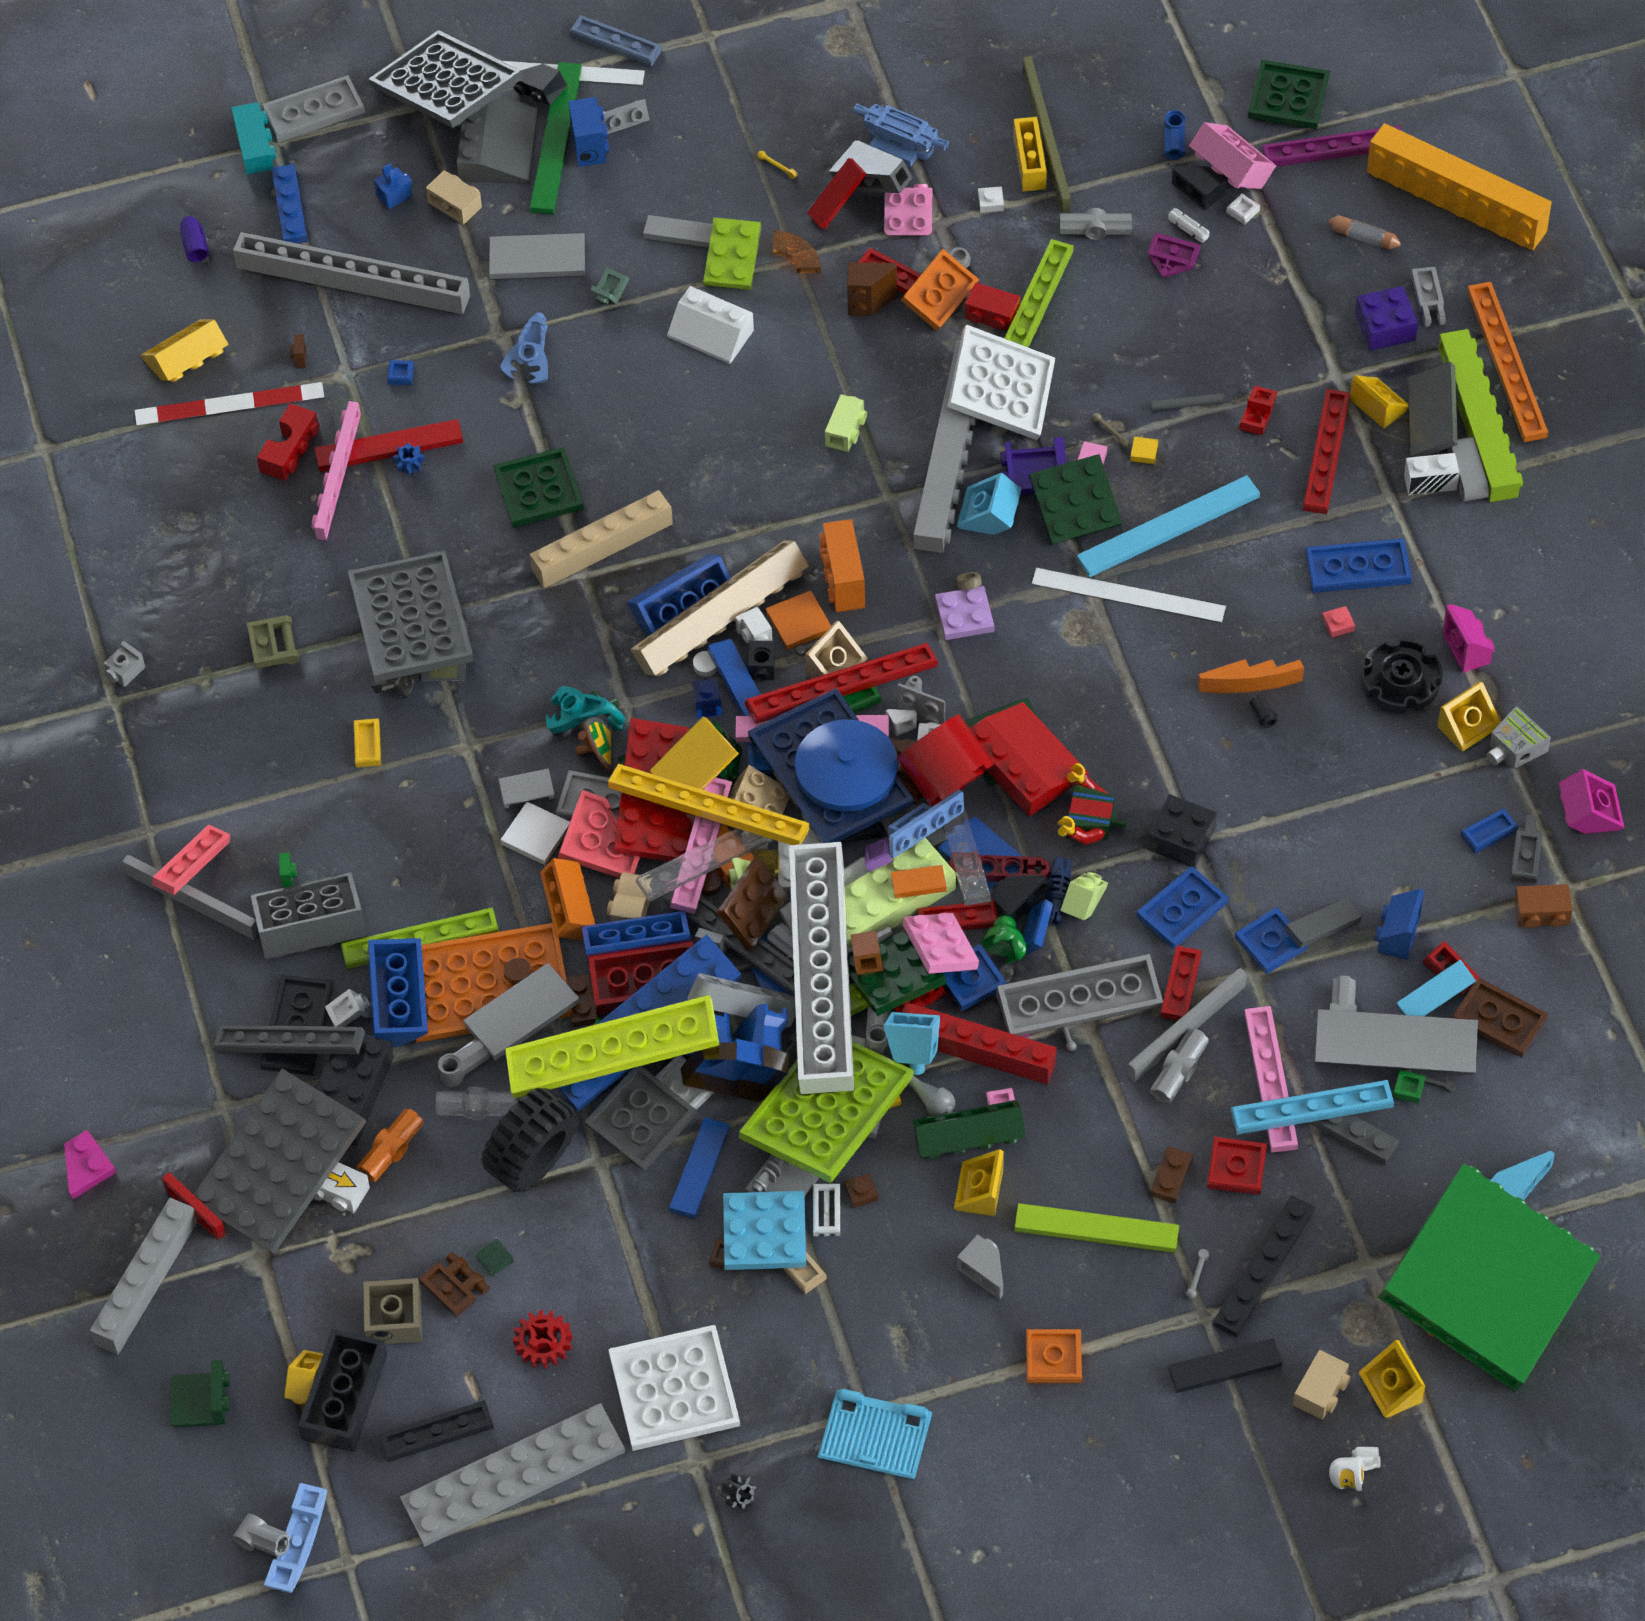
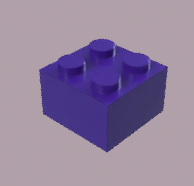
M1403 286L1357 296L1355 315L1369 351L1416 341L1418 321Z

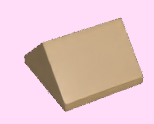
M836 621L805 654L806 674L811 678L819 677L863 663L868 658L840 621Z

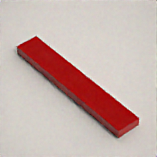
M1326 389L1303 511L1321 514L1328 513L1350 392Z
M454 419L355 439L347 466L399 455L397 447L402 448L407 443L414 447L420 446V451L463 443L459 421ZM330 444L315 447L319 472L330 470V454L332 451L335 452L337 445Z

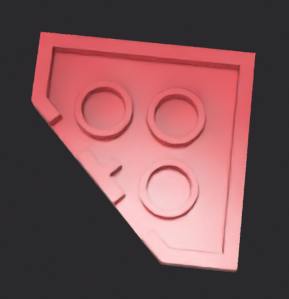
M582 790L558 858L579 862L582 866L620 878L622 872L634 874L640 859L638 856L613 853L617 819L610 809L611 805L605 797Z

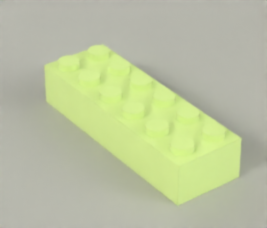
M926 838L897 857L892 858L893 862L868 872L844 887L847 948L852 946L851 934L876 930L878 933L887 927L893 929L904 921V917L917 914L918 908L928 907L956 889L955 871ZM943 865L947 892L895 899L891 872Z

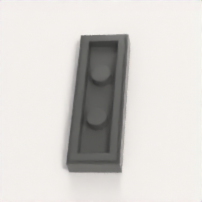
M1345 898L1287 924L1285 932L1301 949L1360 922L1362 915Z

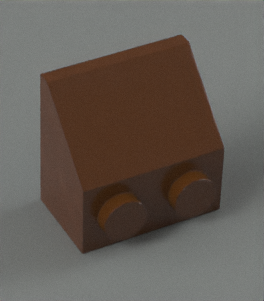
M848 262V315L872 316L897 297V263Z

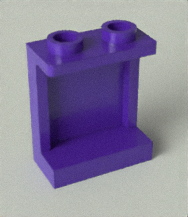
M1064 437L1054 438L1053 447L1011 450L1010 442L1005 443V451L1000 452L1001 466H1006V471L1003 474L1022 488L1020 495L1034 494L1028 477L1029 474L1067 463Z

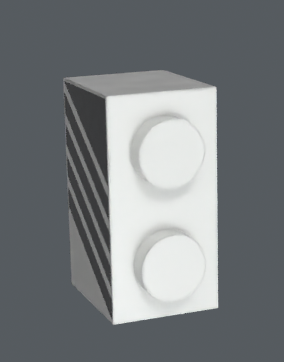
M1455 453L1406 458L1404 478L1408 495L1457 490L1459 468Z

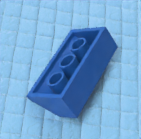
M708 554L628 600L627 604L637 624L647 636H650L731 577L721 556Z
M685 911L582 926L588 966V956L691 941Z
M421 938L368 940L367 962L372 1036L391 1041L392 1047H400L428 1033Z

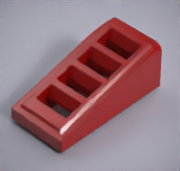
M1445 941L1440 943L1422 961L1434 974L1438 975L1446 970L1444 966L1448 962L1455 964L1461 960L1475 980L1479 977ZM1442 955L1445 958L1439 963L1437 958ZM1474 983L1458 994L1462 996L1474 985Z

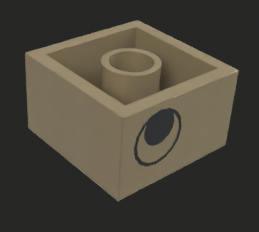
M418 1278L363 1282L365 1336L383 1340L385 1344L422 1342L421 1291Z

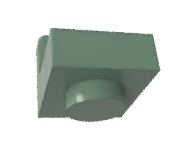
M606 267L597 287L592 286L590 290L596 295V300L604 304H608L609 301L617 304L629 278Z

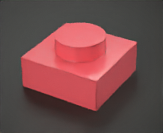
M1346 606L1323 612L1322 619L1331 638L1355 631V624Z

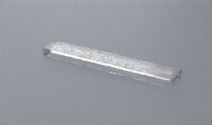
M964 805L963 813L943 825V829L966 906L990 902L991 897Z
M736 828L637 877L636 884L650 902L731 862L732 858H739L773 841V839Z

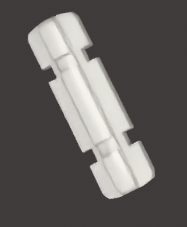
M1177 208L1170 211L1168 219L1175 225L1178 223V227L1191 236L1195 235V239L1201 243L1208 239L1209 231L1203 226L1199 227V223L1186 214L1182 215L1183 212Z

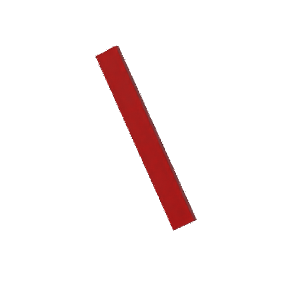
M924 643L745 699V706L756 724L778 717L835 688L838 689L842 696L937 667L938 660L928 643Z

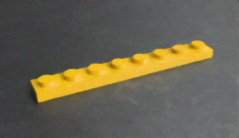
M621 764L617 765L608 780V788L789 845H801L809 831L808 822Z

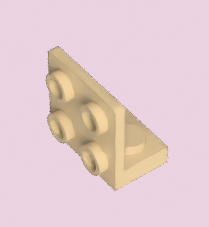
M750 765L735 780L728 796L730 799L779 814H783L789 800V796L780 783Z

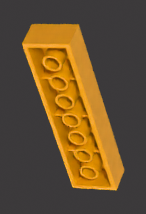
M1385 123L1370 141L1367 173H1370L1372 176L1389 182L1397 188L1408 191L1416 197L1425 199L1437 207L1444 208L1458 217H1463L1479 227H1484L1532 251L1546 234L1552 201Z

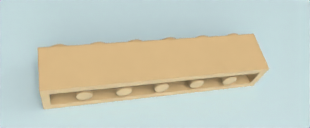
M658 490L531 553L532 572L542 587L546 588L672 525L671 506Z

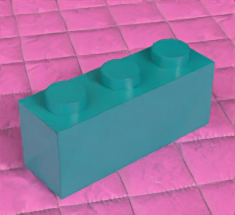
M259 102L231 107L246 175L272 170L271 167H274L272 160L277 158L274 145L269 146L268 143L272 142L270 128H265L264 126L268 124L266 111H261Z

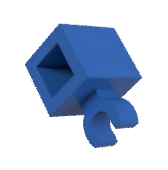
M391 163L382 167L383 175L374 179L375 192L388 209H391L412 197L411 186L413 183L407 173L403 174L398 167L392 169Z

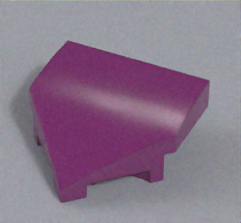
M1155 232L1148 250V257L1161 277L1165 278L1193 269L1201 250V245Z

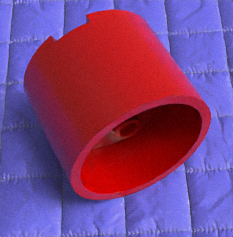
M960 714L955 715L936 727L896 758L931 808L957 790H962L983 775L986 769H990L995 765Z

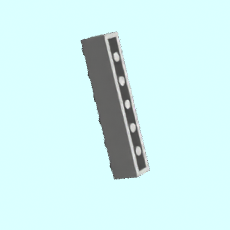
M169 1198L91 1327L90 1333L94 1345L119 1355L196 1226L197 1219L193 1207Z

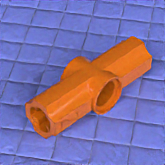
M404 1109L389 1129L384 1128L378 1133L374 1139L372 1149L357 1165V1171L367 1175L369 1182H376L392 1162H398L404 1156L408 1143L424 1125V1121L418 1113L412 1109Z

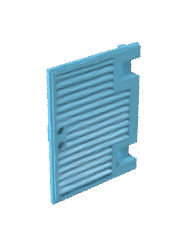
M839 1389L835 1393L818 1458L915 1480L932 1412L928 1411L926 1407L909 1403L903 1405L865 1397L860 1392ZM844 1400L856 1403L854 1412L842 1410ZM908 1415L920 1417L919 1426L906 1424Z

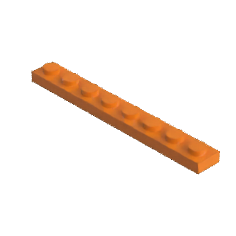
M1486 282L1468 286V296L1523 442L1547 438V427L1492 283Z

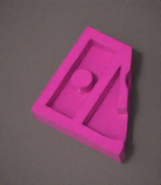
M88 1130L64 1144L68 1190L72 1200L116 1173L115 1167Z

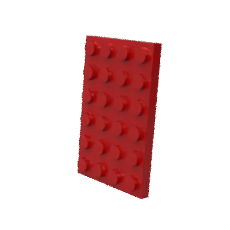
M631 718L624 766L652 774L650 770L689 731V727ZM621 792L613 853L682 864L696 815ZM718 831V834H717V838H716L715 845H714V848H713V852H712V855H711L710 863H709V866H708V868H712V869H714L713 854H714V850H715V847H716V843H717L719 831Z

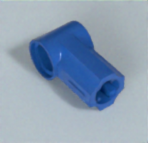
M1178 110L1169 111L1165 115L1164 157L1170 160H1179L1185 157L1186 117Z

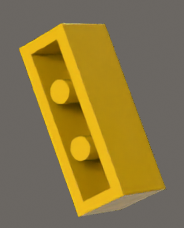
M1037 117L1014 119L1013 138L1022 191L1045 190L1047 171Z

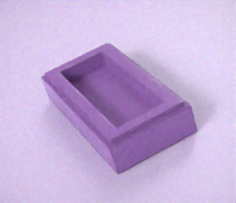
M888 837L864 847L865 865L869 872L893 862L889 852Z

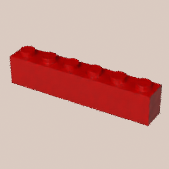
M908 1002L905 1003L902 1013L940 1015L938 1052L1048 1085L1056 1064L1057 1047Z

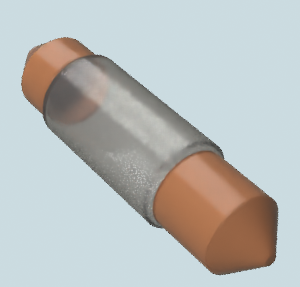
M1340 215L1329 220L1333 231L1366 244L1388 250L1401 245L1395 234L1356 219L1352 220Z

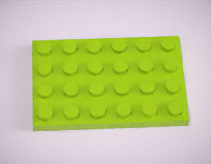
M852 1041L854 1091L801 1094L797 1059L788 1070L785 1078L775 1086L739 1131V1139L831 1183L914 1076V1070Z

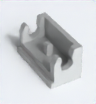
M549 768L499 778V788L504 809L509 808L510 804L544 797L554 799L555 797Z

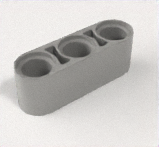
M1474 438L1457 439L1458 445L1447 448L1448 454L1455 453L1459 468L1458 490L1462 501L1488 498V483Z

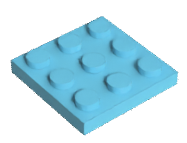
M804 1191L723 1193L725 1270L806 1268Z

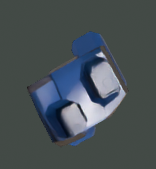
M768 1004L757 1005L733 1033V1042L730 1035V1014L722 1012V1016L715 1015L719 1045L682 1055L688 1058L680 1068L683 1086L761 1102L788 1074L789 1054L782 1051L781 1033L789 1024V1012L786 1008H783L781 1014L768 1010Z

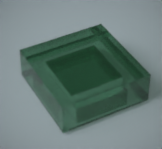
M498 1239L475 1253L477 1260L491 1276H494L514 1262L512 1255Z

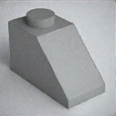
M977 1234L957 1256V1269L1000 1300L1003 1297V1278L999 1249L992 1240L984 1239Z

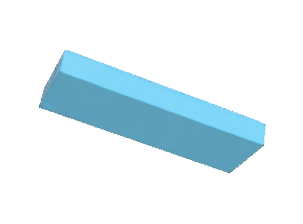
M1459 960L1398 1001L1395 1005L1403 1015L1426 1016L1475 983L1476 980L1463 962Z

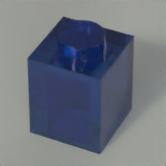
M717 677L692 681L697 719L722 715L721 695Z

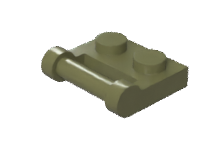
M285 615L247 623L256 669L283 663L291 665L300 661L299 652L295 650L291 630L293 622L290 616ZM275 629L282 631L285 651L278 652L274 634Z

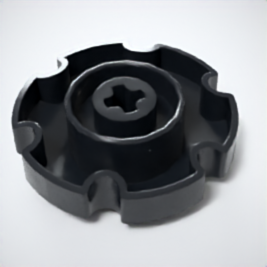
M1398 639L1397 644L1394 645L1385 641L1376 645L1367 653L1365 666H1362L1361 686L1365 695L1368 698H1377V706L1394 713H1405L1406 709L1411 707L1419 711L1430 705L1438 696V686L1442 684L1443 671L1438 657L1435 654H1426L1425 645L1408 639Z

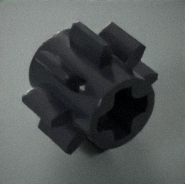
M732 1473L731 1478L722 1482L723 1486L720 1496L727 1499L726 1505L732 1508L738 1506L745 1509L746 1504L754 1501L753 1497L756 1486L749 1483L750 1477L744 1474L738 1476Z

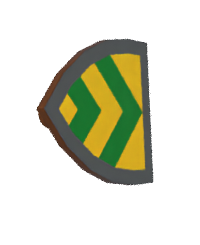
M589 718L583 723L585 731H581L578 734V738L584 744L575 747L577 755H582L594 751L603 766L610 773H613V729L600 718Z

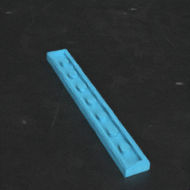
M1246 475L1078 554L1077 561L1090 578L1260 498V492Z

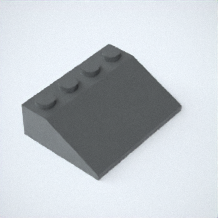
M499 95L497 99L483 106L477 113L466 118L461 125L457 157L458 177L461 181L529 184L538 113L537 108Z
M352 872L250 895L265 959H277L286 954L303 953L312 948L329 947L335 943L347 940L352 941L367 936Z

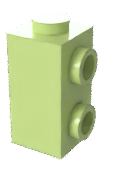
M840 395L825 430V446L849 452L852 443L856 444L859 436V426L864 425L867 417V411H864V400L854 396Z

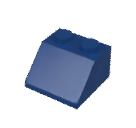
M1417 889L1393 895L1390 905H1384L1381 920L1385 921L1383 927H1377L1374 941L1379 942L1377 952L1408 960L1421 917L1425 890Z

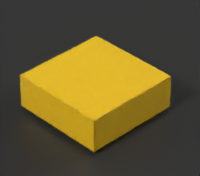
M1134 437L1130 461L1155 464L1158 440Z

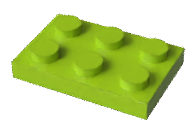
M713 218L703 280L705 286L752 289L761 222Z

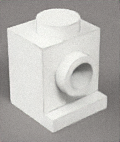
M758 607L736 616V631L742 635L746 643H749L750 640L773 641L772 628Z

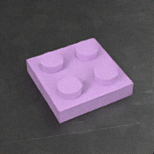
M984 586L935 594L945 640L994 632V622Z

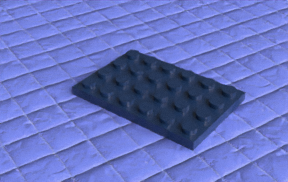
M837 688L748 731L749 739L804 820L809 823L810 829L820 843L839 842L914 805L913 797L898 776L890 792L879 802L865 809L848 812L824 808L810 800L800 788L795 773V757L803 739L815 728L831 721L845 719L859 721Z

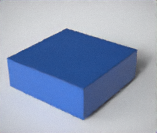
M389 360L388 385H412L414 361Z

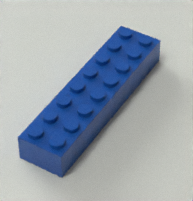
M705 935L598 1024L688 1001L687 997L699 973L735 982L741 980V973L708 935ZM633 1068L561 1086L557 1090L573 1109L579 1113Z

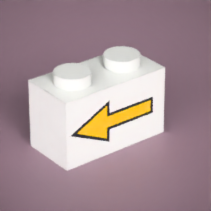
M338 1162L314 1196V1199L319 1201L323 1199L330 1202L340 1211L347 1210L355 1213L370 1188L368 1177Z

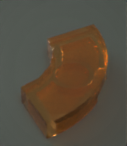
M773 230V254L781 255L791 260L795 265L797 273H820L819 257L815 249L806 240L789 232Z

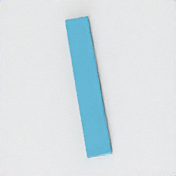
M1388 1080L1235 1106L1231 1107V1115L1236 1134L1239 1135L1392 1108L1394 1101Z

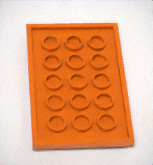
M553 923L421 945L428 1033L417 1038L416 1041L419 1043L471 1034L464 1025L463 1020L514 986V984L507 981L504 971L506 963L513 958L527 960L531 967V974L549 963L567 984L559 937H556ZM572 1008L557 1019L571 1017Z

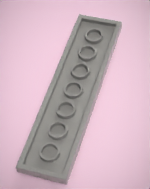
M600 1403L401 1496L400 1499L425 1547L625 1453V1447Z

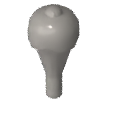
M915 1076L912 1077L908 1085L915 1090L925 1104L928 1114L935 1116L951 1113L954 1110L955 1098L951 1092L942 1087L936 1088L926 1084Z

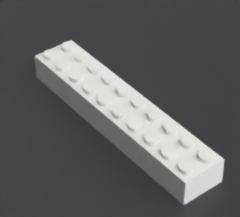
M841 842L789 845L800 1093L854 1091Z

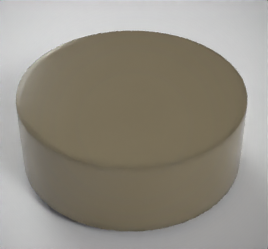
M977 572L960 574L956 578L957 588L968 590L981 586V575Z

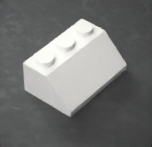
M690 286L677 304L667 337L731 364L754 331L753 313Z

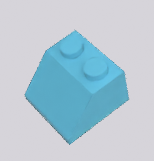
M1003 473L968 486L957 527L991 535L1010 529L1014 523V515L1019 504L1022 488Z

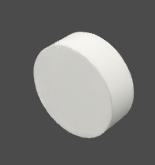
M702 651L695 655L693 668L698 675L708 677L717 672V668L708 651Z

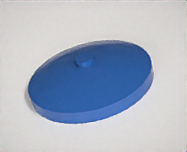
M846 719L831 721L815 728L799 745L795 757L797 782L810 800L824 808L845 812L865 809L879 802L892 789L898 773L897 753L888 736L871 724Z

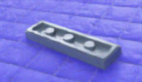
M582 15L579 16L570 29L571 37L651 67L662 52V45Z

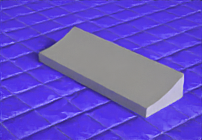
M1150 954L997 986L995 994L1008 1033L1017 1036L1163 1005Z
M1318 1009L1314 1063L1474 1074L1476 1073L1478 1020Z

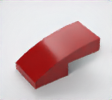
M1254 385L1248 398L1247 408L1240 421L1239 429L1263 435L1278 391Z

